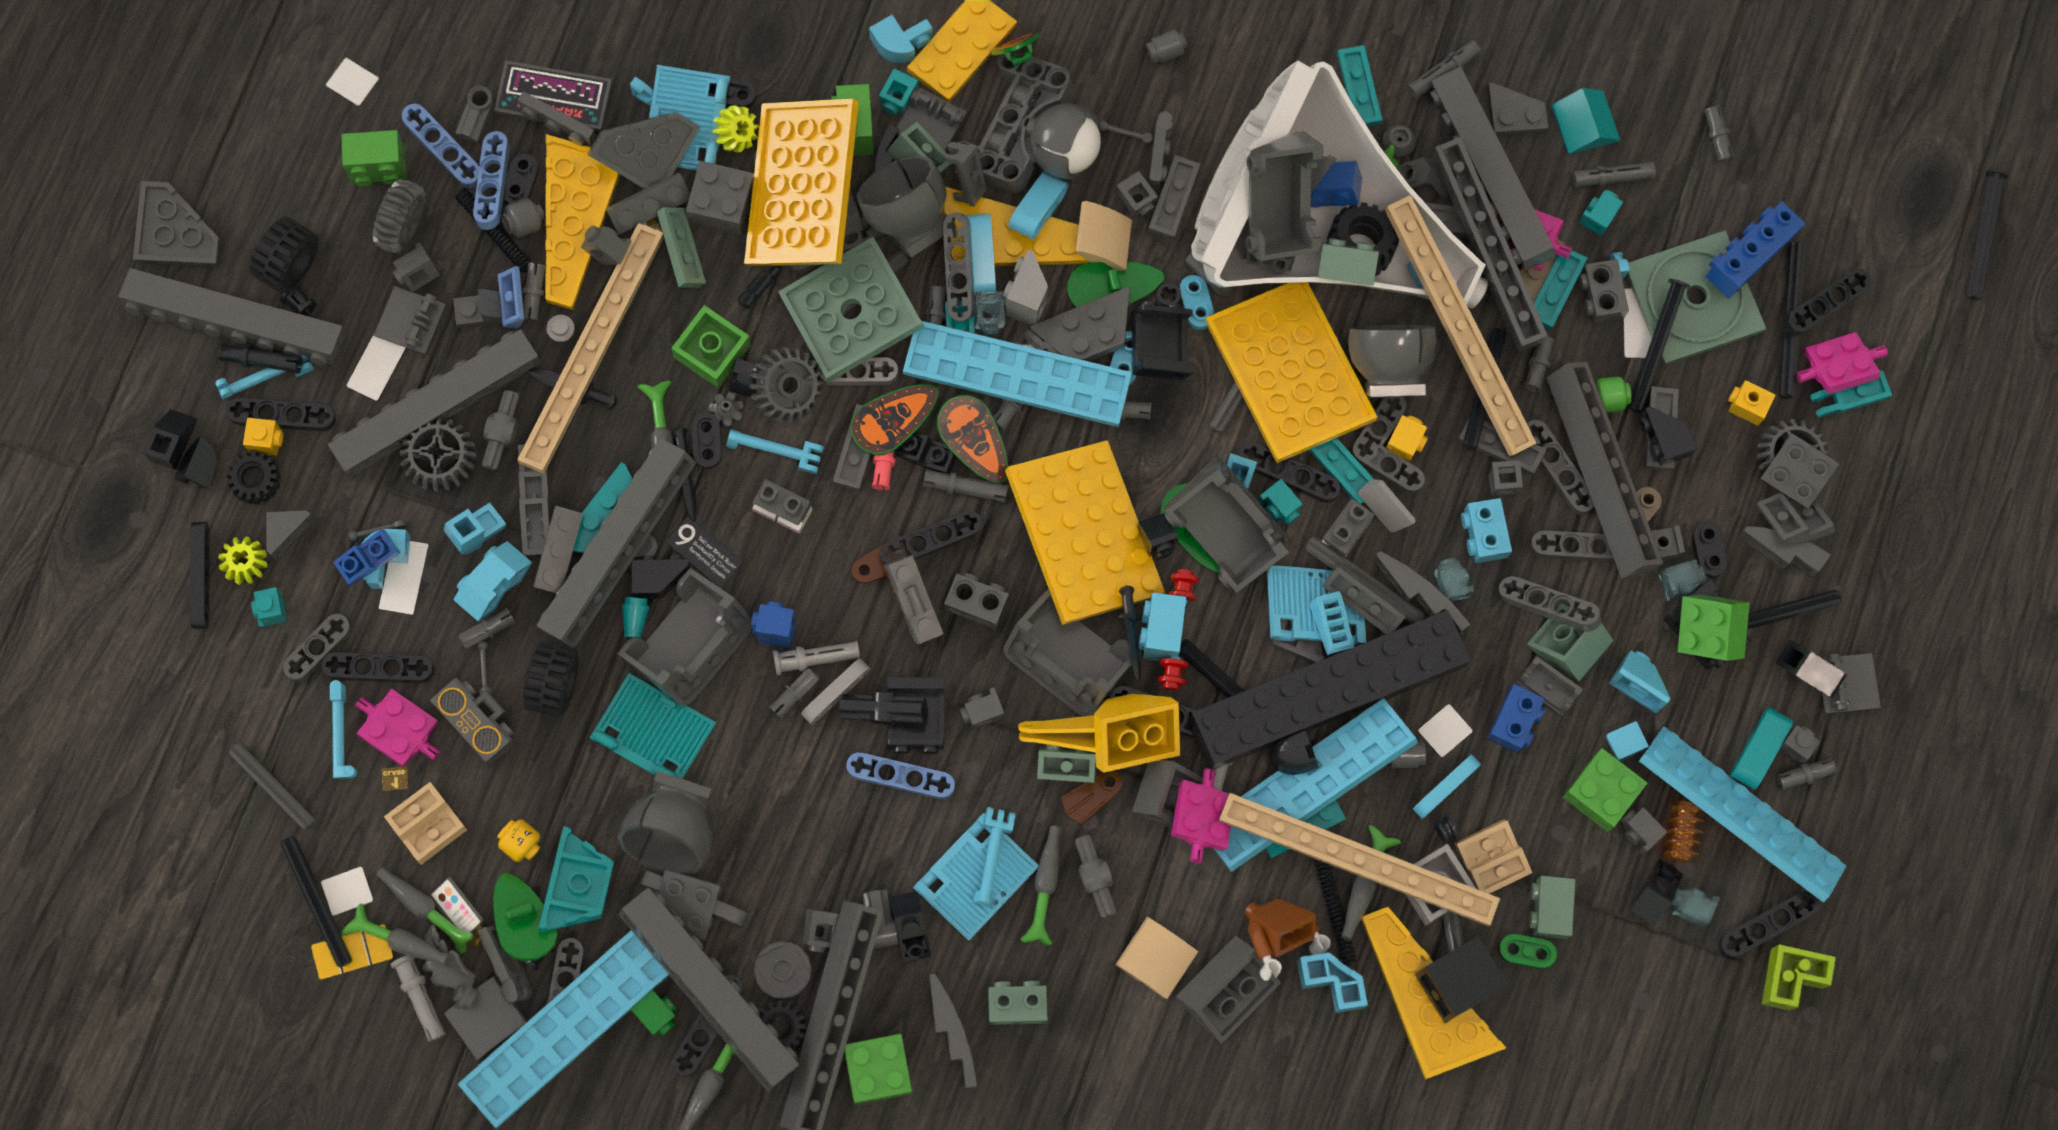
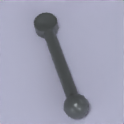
M1106 121L1098 123L1100 131L1109 130L1142 140L1146 145L1150 144L1153 140V136L1150 133L1139 134L1108 125Z
M399 520L392 524L359 532L352 530L348 533V539L356 541L359 537L370 535L381 529H401L406 527L405 520Z
M486 640L477 643V648L480 650L482 675L480 695L487 690L491 694L487 680L486 649L488 642Z

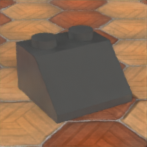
M1158 760L1149 762L1132 812L1149 821L1172 828L1179 783L1186 780L1202 784L1203 777L1173 761Z

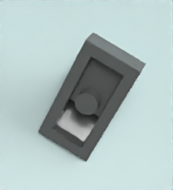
M478 289L479 295L453 298L457 328L502 323L500 292Z

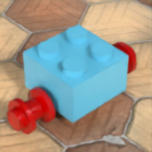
M1179 569L1177 573L1171 574L1170 580L1176 583L1174 591L1169 592V594L1152 593L1151 600H1145L1142 623L1147 624L1146 628H1142L1139 639V648L1143 651L1142 659L1160 661V665L1165 667V672L1163 676L1158 677V683L1163 685V689L1169 691H1179L1180 687L1186 686V680L1181 678V672L1183 669L1188 668V662L1180 660L1178 655L1181 645L1185 604L1196 601L1197 596L1191 592L1192 585L1198 584L1199 578L1194 576L1193 571Z

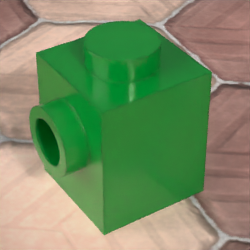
M653 990L631 1008V1011L655 1038L659 1034L662 1037L665 1036L676 1026L673 1022L677 1017L673 1012L677 1008L666 996L660 999Z

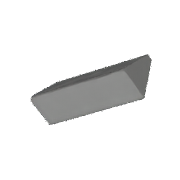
M1371 479L1358 491V495L1389 532L1399 531L1416 522L1415 518L1383 480Z

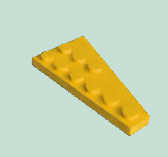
M546 134V302L573 310L592 257L581 248L585 240V233L593 225L602 228L607 214L605 208L610 205L620 174L587 155L591 147L579 146L574 142Z
M945 187L947 196L944 213L946 215L952 213L991 215L994 266H1016L1019 257L1025 258L1028 250L1034 252L1039 265L1086 264L1091 262L1076 252L1078 224L1050 217L1035 239L1032 240L1008 228L1011 216L1017 207L983 197L979 199L975 206H969L968 203L958 202L953 197V193L964 194L962 191ZM955 217L956 237H951V242L964 241V237H958V229L963 228V223L958 222L957 217ZM960 245L953 247L952 257L956 261L963 260L965 257L964 248Z
M1389 907L1362 917V924L1424 1079L1506 1049L1503 1043L1495 1037L1483 1019H1480L1472 1008L1447 1023L1443 1022L1415 976V973L1433 961L1429 958L1430 956L1413 939L1410 935L1411 933Z

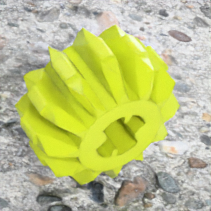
M736 105L719 111L720 118L713 120L717 124V128L711 131L719 135L715 142L723 144V149L726 151L742 152L744 149L752 147L751 140L758 138L754 133V129L760 127L757 124H753L756 115L748 114V108L737 107Z
M245 537L241 544L238 538H234V546L230 547L228 544L223 546L227 554H219L218 558L223 561L219 569L222 572H226L225 577L229 581L235 578L236 584L241 585L245 578L249 584H252V576L254 574L259 578L263 576L259 568H267L268 566L267 562L262 560L267 556L265 550H260L261 544L258 541L251 544V539ZM242 557L248 561L246 564L238 562L239 559Z

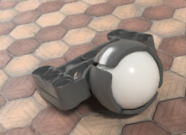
M1017 50L1009 52L1010 56L1015 54L1016 57H1022L1024 53ZM1001 54L998 57V66L1004 79L1011 83V86L980 146L965 141L958 143L977 146L985 183L1010 193H1018L1026 187L1035 168L1034 163H1037L1045 173L1053 177L1065 180L1074 179V177L1080 175L1083 170L1095 161L1099 153L1101 138L1096 115L1082 105L1068 103L1074 93V85L1067 69L1033 56V59L1008 69L1013 63L1008 60L1005 54ZM1035 73H1041L1037 77H1031ZM1064 81V84L1061 86H1055L1058 82ZM1011 119H1017L1014 123H1008ZM993 165L992 168L984 170L986 166ZM1011 174H1018L1013 179H1007Z

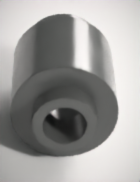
M1175 29L1150 39L1151 42L1145 44L1153 64L1157 62L1162 64L1185 54L1184 48L1187 47L1183 33H1177Z
M1418 742L1389 763L1390 768H1418L1419 765H1425V743Z

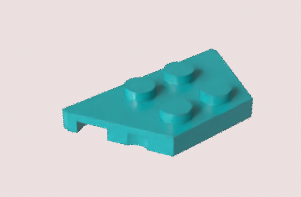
M620 463L582 512L583 515L573 552L582 553V555L585 553L588 544L601 529L605 518L610 515L618 503L619 497L633 479L624 463Z
M563 826L539 924V932L601 919L614 861L606 855L598 853L587 841L583 842L572 834V830L568 827Z

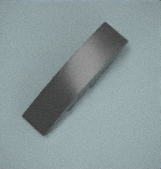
M525 444L518 445V455L521 454ZM519 464L523 555H539L542 553L551 520L549 470L547 467L545 473L542 474Z
M1381 551L1375 555L1373 562L1400 597L1407 602L1416 599L1429 617L1448 610L1459 635L1468 629L1471 624L1454 604L1429 581L1407 565Z
M930 974L936 1035L948 1034L950 1061H962L965 1090L977 1089L973 1059L964 1028L950 997L936 974Z

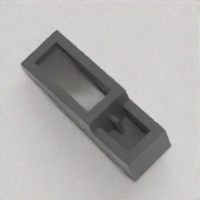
M1747 526L1738 535L1739 539L1783 570L1791 563L1810 578L1820 571L1831 556V554L1808 541L1783 543L1774 529Z

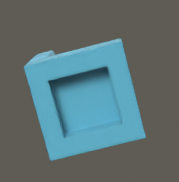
M1637 721L1606 735V739L1615 755L1614 758L1618 761H1623L1639 754L1649 747Z

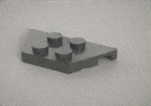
M1126 287L1032 325L1030 329L1040 339L1051 345L1060 355L1088 362L1126 346L1130 290Z

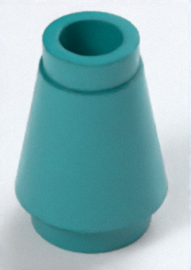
M625 597V602L622 604L624 637L641 638L650 607L647 606L648 599Z

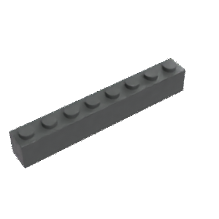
M1462 67L1431 80L1433 91L1430 92V95L1436 107L1442 106L1445 112L1441 114L1447 129L1452 127L1456 134L1452 136L1453 140L1459 137L1462 138L1493 212L1502 224L1500 228L1506 241L1510 240L1513 249L1510 251L1516 264L1521 263L1524 270L1527 271L1555 258L1554 247Z
M1459 137L1436 146L1432 157L1475 256L1482 263L1486 264L1483 274L1488 281V286L1517 352L1520 353L1543 344L1548 335L1462 138Z
M132 268L129 269L118 296L123 309L130 314L140 315L141 313L151 316L152 319L162 323L166 321L174 322L188 330L196 328L203 330L206 334L213 337H219L220 335L229 337L232 341L239 344L251 343L265 351L276 350L288 355H302L307 357L312 363L320 366H325L326 364L335 366L346 338L343 327L338 324Z
M522 330L506 333L501 337L500 342L493 346L487 345L481 348L477 355L468 361L467 359L459 361L453 366V370L445 375L438 374L429 380L428 385L421 389L415 388L409 391L403 400L396 404L394 402L387 404L380 410L381 413L372 418L366 417L356 424L357 427L351 431H343L334 436L328 446L348 478H352L402 448V441H411L408 435L411 432L417 433L419 427H426L427 422H432L435 425L438 417L442 418L443 422L529 372L530 368L539 366L541 364L539 357Z
M1587 362L1567 363L1549 375L1547 381L1621 579L1642 577L1662 565L1663 561Z
M661 438L650 450L649 456L635 473L632 482L626 491L621 494L618 503L610 515L605 518L601 529L595 538L590 541L587 550L579 562L572 568L566 582L558 589L556 597L548 609L541 615L540 621L536 626L546 635L567 647H576L695 466L696 462L686 451Z
M648 887L621 909L619 917L769 1093L799 1066L796 1061L798 1060L797 1055L790 1047H784L777 1039L779 1035L770 1024L765 1025L758 1017L760 1013L755 1005L751 1002L746 1003L740 995L741 990L733 980L730 979L728 981L721 973L722 967L712 957L709 959L702 951L704 947L699 939L694 935L690 937L684 930L685 924L681 918L675 913L672 915L665 907L666 902L664 898L656 891L653 893Z
M843 901L797 1062L799 1066L795 1070L779 1125L789 1130H822L884 911L858 903Z

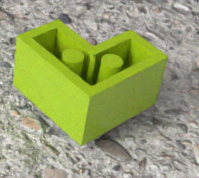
M1783 945L1771 948L1762 1005L1790 1011L1799 1005L1802 985L1820 989L1831 986L1836 957Z

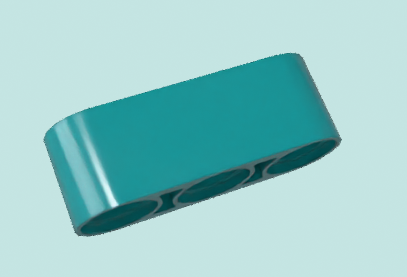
M1768 707L1758 721L1729 776L1756 790L1794 721Z

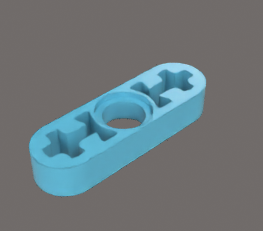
M1471 754L1426 795L1413 810L1421 819L1426 817L1465 781L1481 763Z

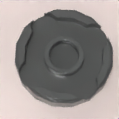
M778 941L769 944L760 951L755 961L754 975L758 986L765 994L776 999H789L797 996L806 988L811 979L812 967L808 955L800 946L790 942Z

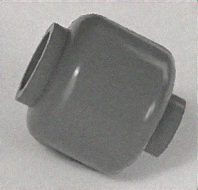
M528 198L506 205L504 213L501 214V221L505 231L517 238L538 232L541 228V220L544 219L541 206Z

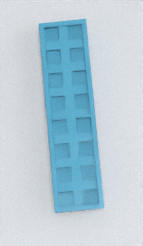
M924 321L922 323L925 327L912 335L903 375L1119 427L1132 372Z
M1383 698L1313 747L1319 768L1295 775L1277 771L1241 797L1305 822L1418 742L1416 737ZM1231 826L1228 848L1224 851L1214 850L1230 872H1232L1274 842Z
M1663 726L1639 762L1824 903L1831 895L1846 865L1838 857L1830 854L1817 844L1813 838L1808 837L1796 828L1791 821L1783 818L1767 803L1762 802L1749 792L1745 786L1728 776L1724 770L1707 760L1699 751L1690 747L1677 734Z
M630 931L459 1082L458 1085L493 1126L498 1128L631 1010L645 995L669 976L668 973L635 934Z

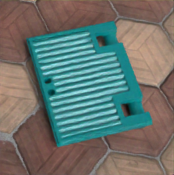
M628 673L589 738L596 743H601L608 747L610 751L654 776L659 771L683 779L716 725V722L687 705L681 706L664 692ZM608 727L619 732L616 739L605 733ZM666 760L678 766L675 773L663 766Z

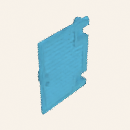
M657 65L649 118L677 112L700 126L677 168L697 171L700 148L706 149L705 162L716 164V156L720 144L715 141L719 135L711 131L717 128V124L713 120L720 118L719 111L726 108V94L730 83V76ZM710 83L717 84L715 97L708 96Z
M1272 565L1267 569L1270 637L1273 640L1292 642L1296 639L1322 641L1309 603L1317 596L1330 593L1322 585L1333 570ZM1344 603L1348 623L1355 626V634L1351 635L1354 646L1366 643L1365 618ZM1330 605L1324 606L1325 609L1331 608ZM1334 615L1327 617L1328 621L1335 619ZM1280 620L1292 621V629H1281ZM1338 626L1329 628L1330 632L1339 630ZM1342 637L1332 639V642L1338 643L1343 642Z
M984 813L913 887L968 941L1038 868V864L1003 832L991 892L993 895L991 906L985 907L984 904L977 905L972 903L974 893L980 891L990 841L989 836L981 844L976 837L984 829L990 834L992 830L983 827ZM938 878L944 884L934 894L929 887Z

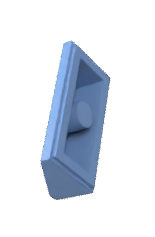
M515 266L499 273L498 282L503 327L518 329L524 321L520 271L519 267Z

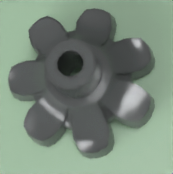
M731 392L727 394L726 398L721 394H717L714 397L716 404L712 403L708 406V412L714 414L719 422L723 421L725 429L732 427V420L741 422L743 419L742 414L738 411L744 409V404L741 401L735 402L736 395Z

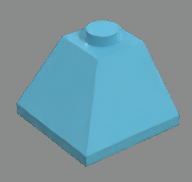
M1630 651L1609 681L1610 685L1654 713L1660 711L1671 699L1655 665L1650 663L1648 656L1639 651Z

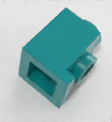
M893 69L879 95L881 108L890 115L895 116L897 112L904 115L911 102L910 97L913 91L918 90V80ZM895 95H900V96H902V99L899 100V99L895 98L894 96H895Z
M1605 190L1599 199L1594 196L1578 223L1602 237L1623 202L1619 200L1615 193Z
M1282 479L1262 493L1258 499L1261 505H1267L1266 510L1273 519H1279L1282 524L1290 525L1300 517L1299 511L1303 504Z
M277 587L254 592L255 599L251 602L254 617L258 620L259 627L288 621L283 594Z

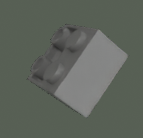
M1028 250L1025 258L1020 256L1014 269V272H1016L1014 282L1009 280L1005 288L1003 305H1006L1005 315L1032 326L1038 323L1045 308L1048 285L1034 252Z

